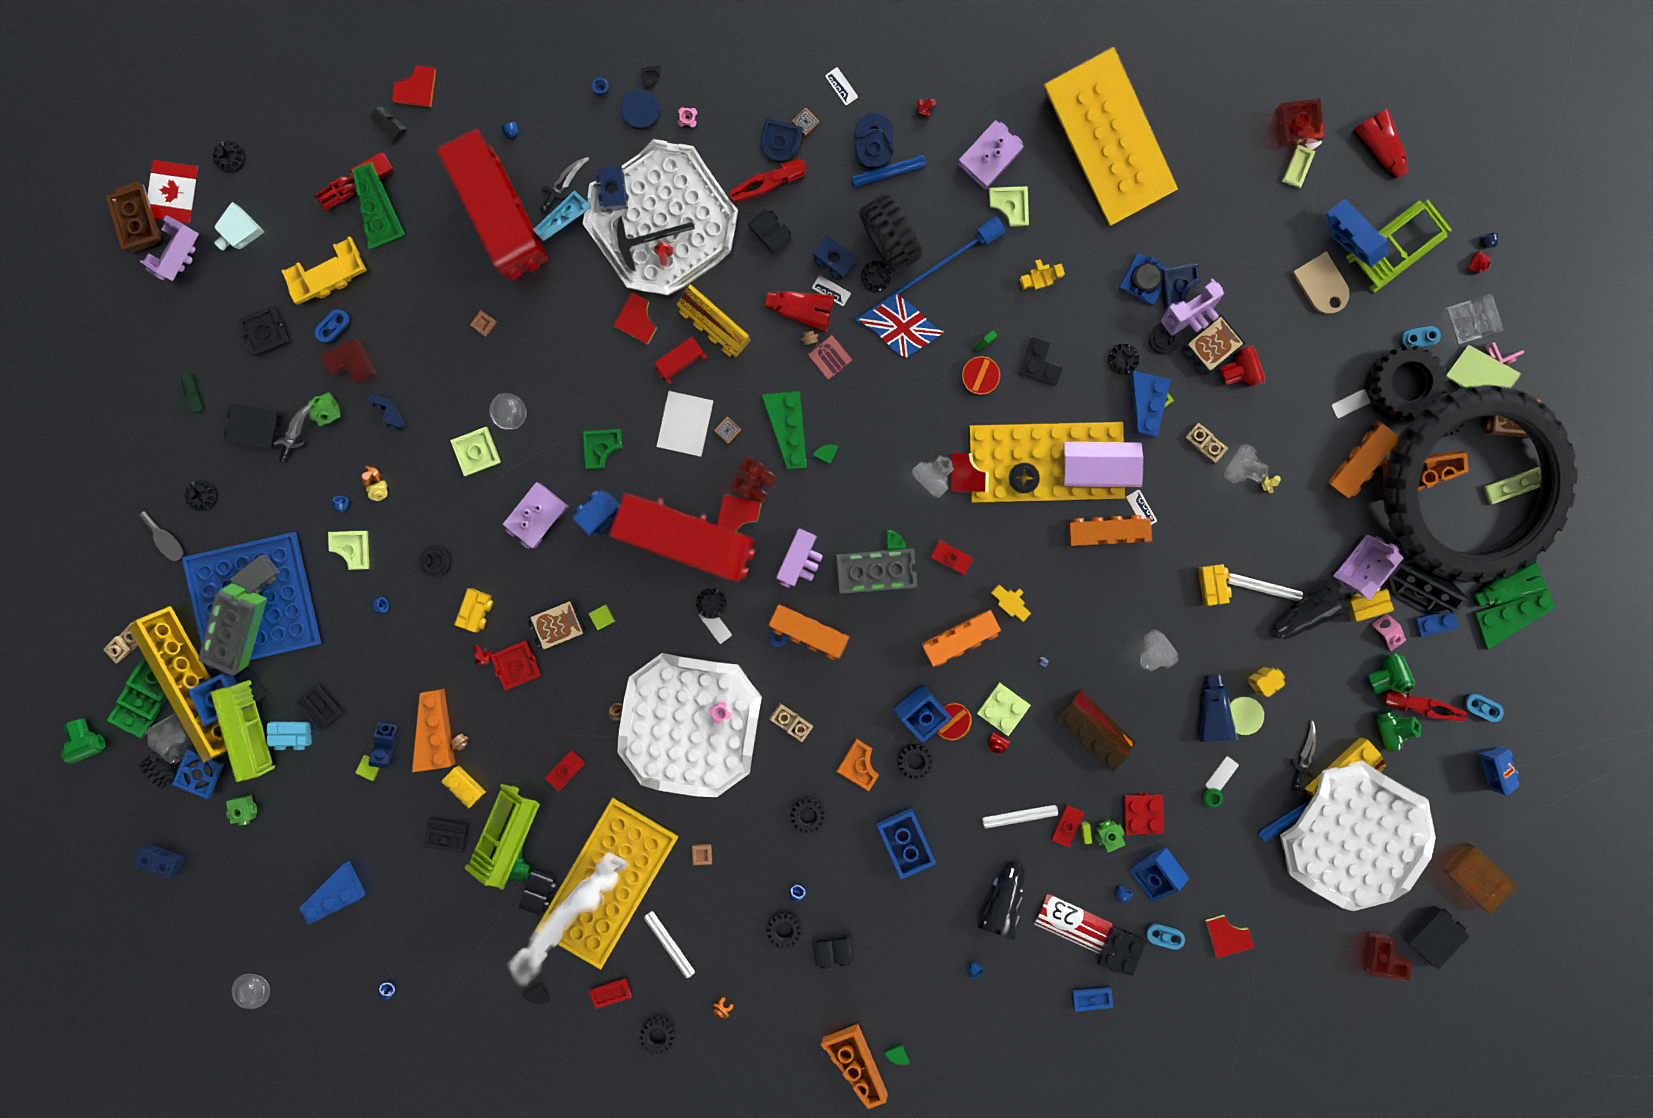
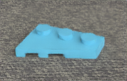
M574 190L533 230L544 241L589 210L591 206Z

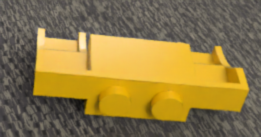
M349 236L347 237L348 239L338 244H333L338 257H334L306 272L299 262L287 270H282L289 293L295 304L299 305L315 296L320 298L326 297L330 294V291L346 287L347 283L352 281L351 278L367 271L352 237Z

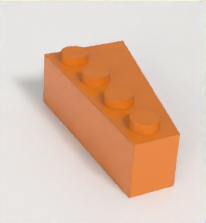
M1377 419L1373 423L1375 427L1373 431L1366 432L1362 437V445L1357 446L1348 457L1350 458L1349 462L1344 461L1328 481L1348 498L1358 494L1361 490L1360 485L1364 481L1367 482L1374 475L1373 470L1377 466L1380 467L1386 461V455L1392 449H1395L1399 441L1397 439L1399 436Z
M1452 450L1429 454L1421 471L1418 491L1468 472L1467 452ZM1387 461L1382 464L1383 478L1384 474H1387L1389 467Z
M1141 515L1130 516V519L1122 520V516H1114L1109 521H1103V517L1091 518V522H1084V518L1072 519V523H1067L1069 546L1152 542L1151 518L1142 519Z
M778 604L769 624L770 627H773L771 631L779 635L783 633L790 635L789 639L796 643L803 641L807 643V648L816 652L820 649L825 652L824 656L833 660L836 657L840 658L850 639L849 635H843L836 629L824 626L820 622L809 617L807 618Z
M987 610L921 645L931 665L938 667L946 663L947 659L951 657L956 658L964 654V650L980 646L981 641L985 639L989 641L999 636L998 632L1001 629L991 610Z
M438 689L422 692L419 697L412 772L451 767L455 764V757L452 745L450 744L452 737L445 690Z
M859 1024L823 1037L820 1045L831 1056V1060L842 1071L845 1079L851 1083L854 1091L865 1106L870 1109L886 1103L888 1093Z

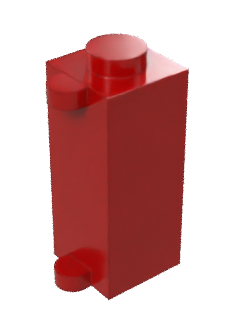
M692 336L656 361L657 368H655V371L660 378L665 377L668 383L671 384L672 380L670 378L700 357L704 360L707 357Z

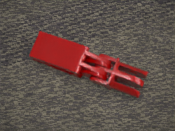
M383 152L352 168L355 169L372 162L380 180L394 171V168ZM352 169L349 170L350 176H342L333 182L330 181L329 186L314 194V197L318 199V203L323 205V211L330 209L341 201L345 203V200L355 194L356 185Z
M800 158L794 159L785 164L781 163V169H774L773 171L753 176L729 191L731 201L735 205L765 196L776 187L781 186L785 181H788L790 185V182L805 175V162ZM754 185H761L760 188L754 191L745 192Z
M1392 689L1383 691L1381 694L1382 702L1390 708L1402 711L1409 709L1423 716L1464 722L1467 717L1466 711L1435 699L1410 696L1411 693L1401 694ZM1440 706L1448 712L1458 715H1451L1450 713L1436 714L1430 707Z

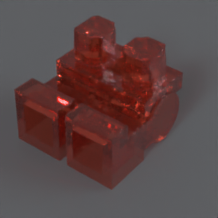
M745 456L738 470L744 476L736 474L729 489L745 498L765 503L769 493L761 489L764 483L773 487L777 477L770 473L771 471L762 463Z

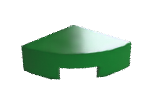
M994 330L991 331L973 349L977 353L983 350L997 337Z
M824 445L817 449L813 456L831 464L839 446Z
M887 530V549H906L903 538L898 533Z
M902 1044L885 1051V1055L893 1063L898 1065L910 1064Z

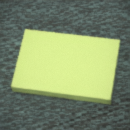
M1468 345L1446 376H1448L1450 381L1463 388L1481 385H1498L1512 388L1521 373Z

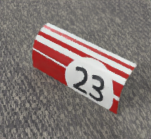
M1047 894L1042 910L1034 922L1035 925L1098 954L1101 953L1110 927L1113 926L1111 922Z

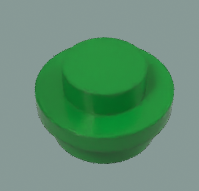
M1210 788L1205 791L1203 799L1209 807H1217L1222 803L1223 795L1220 790Z

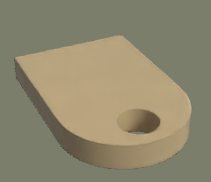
M1327 251L1292 272L1309 302L1318 312L1333 314L1346 306L1349 300V288ZM1331 298L1338 300L1339 305L1337 308L1331 307Z

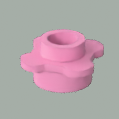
M681 107L678 110V125L681 127L684 125L695 127L697 124L695 121L697 110L695 108Z
M723 701L719 705L709 708V713L712 714L715 724H720L724 719L728 720L731 717V713L726 708L727 704Z

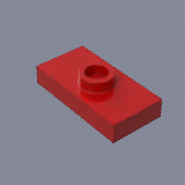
M940 540L931 555V558L964 575L973 560V557Z
M571 750L545 779L557 791H560L585 762Z
M1066 804L1051 840L1069 848L1085 813Z
M626 978L589 990L594 1009L632 997Z

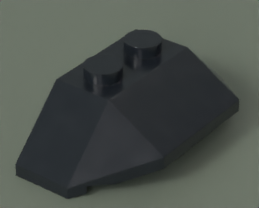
M1401 561L1388 577L1395 597L1427 614L1457 613L1468 600V597L1452 580L1425 570L1416 564L1415 561Z

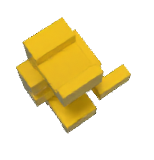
M1041 259L1035 261L1037 268L1030 270L1029 274L1021 276L1019 280L1023 290L1031 287L1037 290L1053 285V280L1062 278L1065 273L1062 263L1049 269V264L1043 266Z
M998 584L991 592L1000 600L998 605L1012 617L1016 615L1024 622L1031 614L1023 606L1025 602L1020 598L1024 593L1022 590L1018 589L1014 593L1010 589L1007 592Z

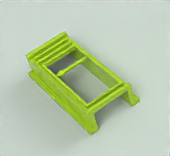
M1419 200L1378 232L1380 235L1391 240L1401 253V257L1405 258L1403 262L1393 269L1385 257L1372 267L1366 265L1352 253L1346 258L1350 263L1355 260L1374 283L1369 288L1375 293L1448 237L1446 234L1451 231V228L1429 200L1423 203ZM1424 209L1441 232L1408 257L1407 253L1401 249L1391 234Z
M251 680L239 682L234 686L211 692L236 782L258 777L275 768V765L271 764L272 760L256 703L255 700L253 701V695L251 694L252 689L249 686L251 685Z
M501 784L500 787L502 789L495 801L469 865L466 864L465 869L484 885L504 889L540 804L537 801L520 797L518 795L519 788L516 786ZM515 803L514 810L499 842L497 841L512 805ZM496 846L497 849H496L495 854H494V856H493V858H492V860H491V859H490V856H491V854H492V852H493L494 847Z

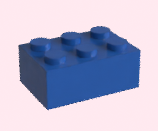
M595 491L588 498L590 501L586 505L582 504L574 512L576 515L573 519L589 535H598L617 517L621 505L609 492Z
M912 807L877 823V827L900 879H904L936 864Z

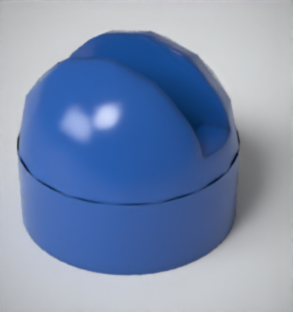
M596 78L592 83V88L596 93L604 94L608 91L609 84L603 78ZM599 82L605 86L604 90L598 85Z
M516 122L501 126L502 132L509 138L515 136L518 132Z
M343 496L334 497L332 502L333 509L336 512L338 510L344 512L348 508L349 500Z
M380 597L372 602L371 607H373V611L376 613H384L388 611L389 604L384 597Z
M794 885L789 892V897L794 902H800L803 900L806 891L802 886Z
M1122 886L1116 892L1117 900L1121 903H1127L1133 896L1130 890Z
M972 962L970 963L971 967H967V972L972 979H976L982 974L984 968L979 963Z
M388 982L383 983L379 988L380 998L388 1000L393 997L395 992L394 985Z

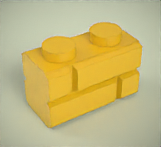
M1224 564L1199 567L1198 574L1203 606L1229 603L1232 593L1231 588L1227 587L1226 579H1229L1228 569L1224 568Z
M468 588L454 625L475 633L479 632L480 629L483 630L487 619H484L485 614L490 612L493 601H491L492 596Z
M1379 588L1370 600L1356 593L1350 594L1351 598L1345 599L1350 609V619L1353 622L1369 619L1394 610L1387 589Z
M1263 667L1257 671V674L1254 673L1247 678L1257 694L1267 697L1275 693V690L1285 686L1284 675L1279 669L1275 670L1273 667Z
M460 766L455 767L441 781L468 808L472 807L486 793Z

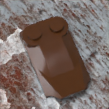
M139 182L116 188L113 194L106 196L122 251L142 250L154 246L161 241L162 233L157 228L143 184Z

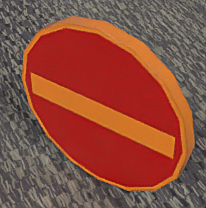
M974 357L963 368V383L974 394H988L999 383V367L995 361L988 357Z
M957 703L944 706L943 708L952 719L942 726L937 733L942 738L950 741L964 737L972 724L969 710Z

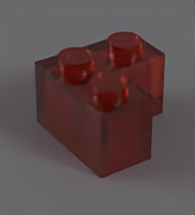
M355 338L319 355L328 373L336 375L348 369L353 380L358 383H362L377 375L361 341Z
M1369 932L1364 971L1369 975L1410 981L1412 961L1405 956L1394 955L1395 939L1386 934Z

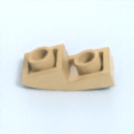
M1198 423L1186 436V439L1216 464L1227 452L1228 447Z
M134 622L130 623L119 636L114 637L103 649L116 664L138 646L129 630V627Z
M781 703L769 718L801 742L804 741L813 728L810 723Z

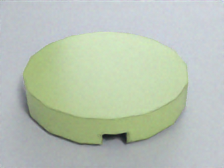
M1238 697L1230 702L1236 733L1250 735L1261 728L1264 721V711L1255 699Z

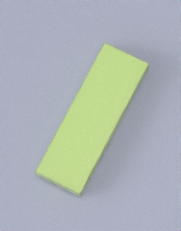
M1540 467L1483 486L1489 505L1539 488L1541 483Z

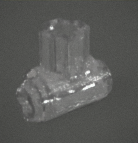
M1244 443L1243 446L1240 445L1225 468L1223 476L1235 484L1241 480L1245 481L1246 478L1260 483L1267 478L1269 466L1259 461L1256 457L1257 450Z
M939 456L933 463L929 462L927 464L921 461L911 473L933 497L936 496L939 499L949 488L946 482L948 480L947 476L954 468L952 461L948 457Z
M1154 629L1143 637L1145 639V644L1143 645L1145 651L1140 655V664L1144 669L1153 671L1159 666H1165L1167 669L1179 661L1177 658L1178 653L1160 631Z

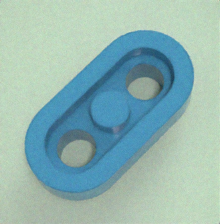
M1434 326L1410 329L1401 335L1400 342L1402 346H1432L1440 341L1441 333ZM1430 332L1434 335L1433 339L1429 337ZM1410 336H1414V342L1410 341Z
M1470 694L1464 701L1467 711L1487 721L1497 722L1503 717L1504 711L1502 706L1481 695ZM1473 700L1476 701V705L1474 707L1471 704ZM1491 708L1493 709L1492 715L1489 714Z
M1152 924L1146 930V936L1153 944L1177 950L1182 948L1185 943L1184 935L1177 929L1160 924ZM1158 930V935L1153 936V931ZM1172 936H1177L1175 941H1171Z

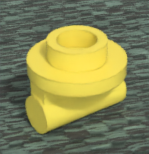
M1264 475L1261 481L1264 491L1273 493L1272 486H1278L1281 478L1276 475L1269 480L1268 476Z
M385 480L366 487L368 497L371 500L380 501L386 498L388 492Z

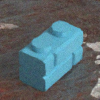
M270 722L267 724V745L274 746V750H285L286 746H293V750H304L305 746H309L312 743V723Z

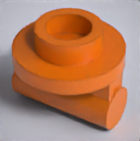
M368 466L364 468L365 473L362 474L363 486H369L372 481L376 483L380 481V473L376 468Z

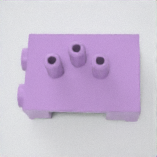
M995 120L959 159L958 165L986 190L1022 151L1024 147L1022 145L1023 142L1018 136H1012L1005 124L1002 122L998 123Z
M166 215L164 218L166 222L161 230L172 235L171 240L160 259L148 253L144 261L141 260L140 262L146 266L145 270L151 272L154 276L162 280L166 277L173 281L178 271H184L185 266L182 264L183 262L186 264L192 263V258L187 254L194 253L195 247L192 245L199 233Z
M1212 278L1208 285L1205 286L1202 294L1187 304L1182 301L1178 305L1173 304L1168 308L1161 319V323L1171 336L1188 325H1191L1195 332L1206 328L1209 325L1203 317L1206 313L1212 321L1219 317L1214 308L1224 295L1221 285Z
M536 482L503 523L507 527L505 531L513 537L517 535L522 539L520 543L526 548H537L543 540V535L555 520L563 515L569 506L542 484Z
M798 529L778 573L777 579H780L779 584L788 588L791 585L795 586L799 576L812 581L814 574L803 570V567L816 571L818 564L807 560V558L810 557L820 562L823 557L822 554L811 550L817 536Z
M1367 534L1335 573L1334 578L1343 587L1370 600L1402 561L1403 557L1398 552L1399 548L1394 544L1389 543L1388 545L1380 537L1375 536L1374 538Z

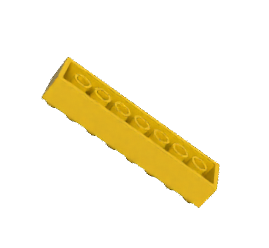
M167 607L136 620L129 627V630L202 761L206 762L227 752L219 720L204 725L188 692L189 689L210 680L211 677L203 663L198 661L199 656L172 607Z

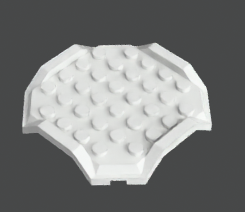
M653 139L637 156L622 165L628 209L605 211L603 206L599 204L598 194H601V187H597L596 181L589 185L587 203L591 208L584 213L583 225L628 289L670 295L686 287L709 271L731 252L738 209L724 193L694 146L672 144L667 141ZM610 185L607 188L608 193H613L616 190L615 185ZM620 216L623 219L626 237L629 239L689 222H694L695 229L632 246L630 251L637 272L632 271L626 265L617 243V224ZM662 242L668 243L673 248V254L667 257L668 264L666 266L660 264L659 256L654 253L655 245Z
M661 653L629 677L622 709L617 753L642 786L691 796L718 797L750 773L762 696L738 664L720 663ZM723 701L727 704L726 708L731 713V717L728 720L724 719L720 724H715L712 714L709 713V708L717 706Z
M1358 761L1348 764L1347 767L1339 769L1335 767L1322 771L1316 794L1297 823L1282 833L1280 838L1285 851L1287 870L1293 878L1336 905L1347 910L1356 911L1394 901L1409 892L1431 860L1436 836L1429 801L1426 797L1414 793L1383 775L1364 761Z
M608 852L596 866L598 870L589 879L581 881L558 907L556 913L534 936L531 946L528 949L523 948L516 955L509 966L516 980L521 985H524L530 979L527 975L528 973L533 976L539 970V964L548 955L544 951L550 945L553 947L557 945L562 939L565 926L580 910L594 908L601 899L598 895L603 888L609 890L618 879V874L615 871L618 869L622 872L628 865L627 862Z

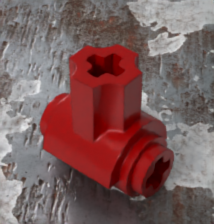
M1252 346L1238 350L1237 358L1234 359L1235 362L1220 367L1221 375L1226 385L1242 380V383L1246 382L1252 387L1265 382V374L1256 349H1253Z

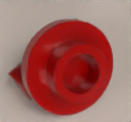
M918 99L916 108L922 116L925 114L928 117L931 115L929 108L936 106L937 102L935 99H927L925 102L922 99Z
M664 242L654 247V253L659 256L662 266L668 264L667 257L673 254V248Z
M1476 251L1467 269L1478 273L1487 271L1491 265L1489 255Z
M474 646L473 651L477 658L475 664L477 666L486 665L491 660L490 655L492 653L489 650L483 653L480 646Z
M993 732L990 736L988 747L993 753H1004L1010 741Z

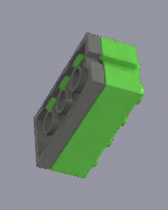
M914 548L837 555L839 592L852 593L917 587L916 572H912V564H915Z
M231 583L216 592L198 661L234 676L249 665L267 598L254 592L247 594L245 593L246 589Z

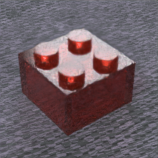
M1321 98L1284 102L1276 108L1280 147L1317 143L1325 137Z

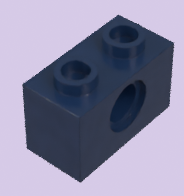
M622 166L598 169L599 175H596L597 187H601V194H598L600 206H603L605 211L628 209ZM615 185V192L608 193V186Z
M828 235L813 252L814 261L821 267L825 265L829 268V273L837 279L839 277L844 279L858 259ZM835 254L839 257V261L831 263L829 257Z
M148 844L139 849L134 867L171 879L179 875L185 857Z

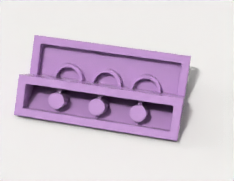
M1064 442V486L1142 487L1143 451L1141 443Z

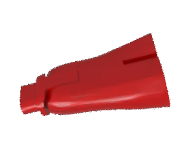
M1388 108L1354 128L1375 153L1383 166L1390 169L1388 170L1389 173L1392 172L1396 179L1409 172L1406 165L1408 162L1406 152L1399 139Z
M778 291L776 294L768 292L765 307L772 308L774 312L777 310V313L784 317L827 332L834 304V296L791 291L781 292V294Z

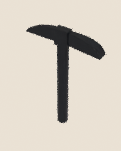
M620 216L617 224L619 250L626 265L632 271L637 272L630 251L632 246L695 229L694 222H689L629 239L626 237L623 219Z

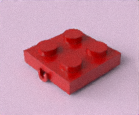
M527 640L490 655L496 668L494 672L500 678L504 690L541 676L536 663L537 660L534 657L535 655L532 654Z
M1147 793L1123 795L1125 835L1139 834L1140 836H1147V834H1163V795H1147Z

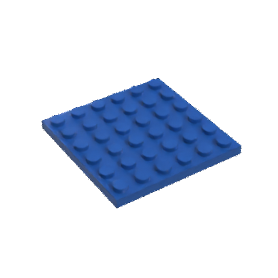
M296 532L182 557L201 644H203L216 592L231 583L233 584L230 579L260 555H267L281 574L277 576V581L273 584L265 585L259 594L266 597L267 601L250 660L322 644ZM206 665L207 670L214 668L209 665Z

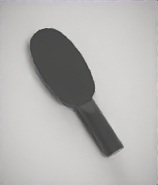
M145 511L140 513L139 517L153 532V540L162 554L172 561L180 560L183 557V550L177 540L166 530L160 529Z

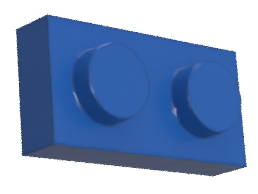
M1455 613L1429 614L1415 618L1419 637L1459 628Z
M1111 987L1072 991L1075 1012L1113 1008Z

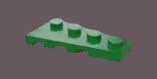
M370 162L352 169L357 195H359L368 249L404 236V231L373 163Z
M800 391L763 394L762 397L787 469L807 468Z
M1547 589L1546 592L1519 598L1475 612L1474 616L1485 649L1489 650L1554 609L1555 605L1550 590Z

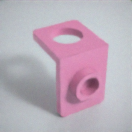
M1495 342L1485 345L1489 356L1501 363L1504 362L1505 365L1516 361L1515 357L1524 353V350L1502 358Z
M1385 614L1372 623V626L1384 636L1390 651L1406 641L1401 625L1390 615ZM1384 621L1391 622L1388 628L1380 627V624Z

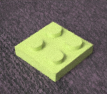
M488 427L450 440L464 476L501 463Z
M998 683L977 714L1009 736L1031 705L1004 685Z

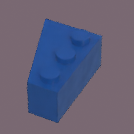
M1346 199L1327 212L1331 237L1366 265L1372 267L1389 254L1387 239L1380 235Z
M1132 371L1129 373L1133 402L1135 434L1152 438L1157 437L1171 380Z
M350 861L344 863L300 907L308 925L366 895Z

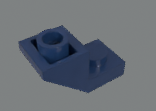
M370 393L368 401L374 403L373 407L383 410L385 408L382 422L387 423L386 427L398 430V427L405 429L406 424L394 401Z
M378 723L373 735L374 748L368 760L369 766L388 769L394 754L398 725Z

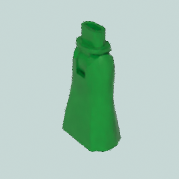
M1534 561L1526 568L1522 565L1517 567L1515 574L1502 579H1493L1485 587H1482L1481 591L1474 593L1479 607L1487 604L1492 606L1493 604H1504L1519 598L1546 592L1548 587L1543 576L1538 575L1541 574L1537 562Z

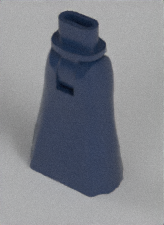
M1221 675L1206 676V684L1204 685L1206 688H1204L1202 696L1199 742L1238 740L1228 692L1224 687L1225 683H1222Z

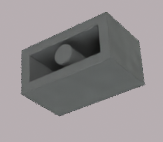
M260 555L230 580L233 584L246 589L245 593L251 594L254 592L259 595L265 585L269 586L277 581V576L281 572L267 555Z

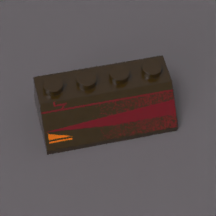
M1081 689L1054 716L1112 772L1127 758L1136 744Z

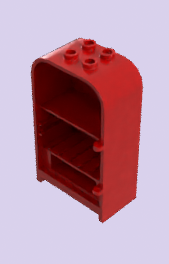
M475 129L437 148L463 204L498 271L508 280L511 279L513 281L519 279L522 273L535 271L539 268L540 264L548 261L543 246L533 230L534 228L495 150L482 138L480 132Z
M627 493L624 495L610 533L611 537L733 581H740L746 578L749 569L746 568L748 560L752 561L755 550L752 548L755 539L705 521V515H702L701 519H697L662 506L663 500L661 499L656 504Z

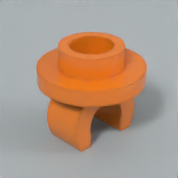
M725 997L720 999L718 1004H713L712 1006L713 1014L719 1019H727L729 1017L727 1012L733 1008L732 1004L728 1008L723 1007V1002L726 1000Z

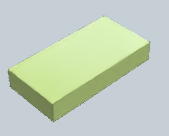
M1296 145L1282 182L1301 188L1315 151L1301 145Z

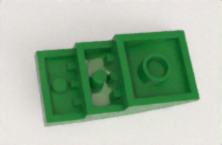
M144 656L125 683L127 685L116 701V707L106 720L140 739L144 738L167 699Z

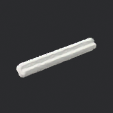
M1229 574V579H1227L1229 584L1294 601H1301L1303 592L1236 574Z
M1056 805L984 817L982 821L984 828H991L1057 816L1058 809Z
M654 912L646 914L644 917L645 921L685 978L691 977L695 972Z

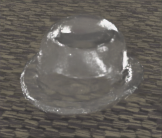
M499 394L490 404L489 413L492 420L503 429H516L526 419L524 403L513 394Z
M244 974L238 977L232 986L234 1001L240 1007L246 1009H255L262 1006L270 995V986L267 981L255 974Z

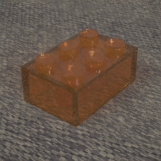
M1469 843L1441 870L1482 910L1491 915L1518 888L1476 846Z

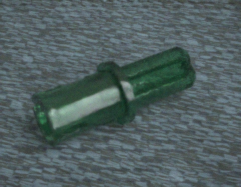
M191 373L181 375L180 379L184 388L183 395L187 398L190 411H201L202 406L198 397L199 390L195 387L193 375Z

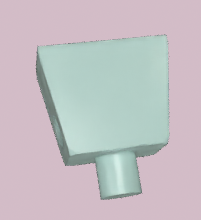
M232 202L215 225V229L221 236L214 243L222 251L230 244L237 249H242L262 235L264 231L240 206Z

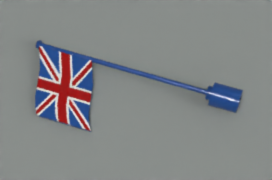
M997 216L976 229V239L860 316H855L854 321L856 323L862 322L875 331L901 356L906 358L944 332L933 326L913 305L898 296V294L978 241L980 244L988 245L1006 233L1003 224Z

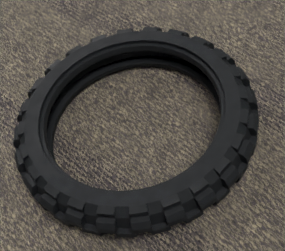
M1498 385L1460 388L1453 393L1444 394L1435 399L1433 404L1420 410L1413 417L1412 423L1408 427L1405 426L1397 438L1399 441L1395 449L1391 450L1387 461L1389 463L1387 474H1384L1383 489H1385L1383 503L1385 514L1389 518L1388 525L1393 536L1400 543L1402 550L1425 570L1440 577L1464 583L1490 582L1496 578L1502 579L1515 574L1517 567L1520 565L1526 568L1536 561L1537 555L1542 551L1546 552L1555 541L1554 536L1558 530H1563L1568 520L1566 514L1569 507L1573 508L1576 496L1573 493L1574 484L1577 483V468L1574 467L1576 455L1573 444L1568 441V432L1562 422L1556 419L1555 413L1549 407L1539 402L1535 397L1514 388ZM1498 415L1505 417L1525 431L1537 451L1541 468V483L1535 506L1520 529L1497 546L1477 552L1451 550L1441 544L1431 534L1420 511L1418 487L1423 465L1434 445L1442 436L1458 424L1479 416Z

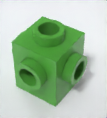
M330 392L317 396L308 402L313 404L308 411V415L319 426L331 423L333 420L341 417L339 405Z
M252 795L226 801V815L230 819V824L246 825L250 823L251 819L256 818L257 807L253 803Z
M1110 820L1100 823V827L1096 828L1098 834L1095 837L1099 845H1103L1108 853L1126 845L1122 838L1125 834L1120 824L1117 825L1114 821L1110 822Z

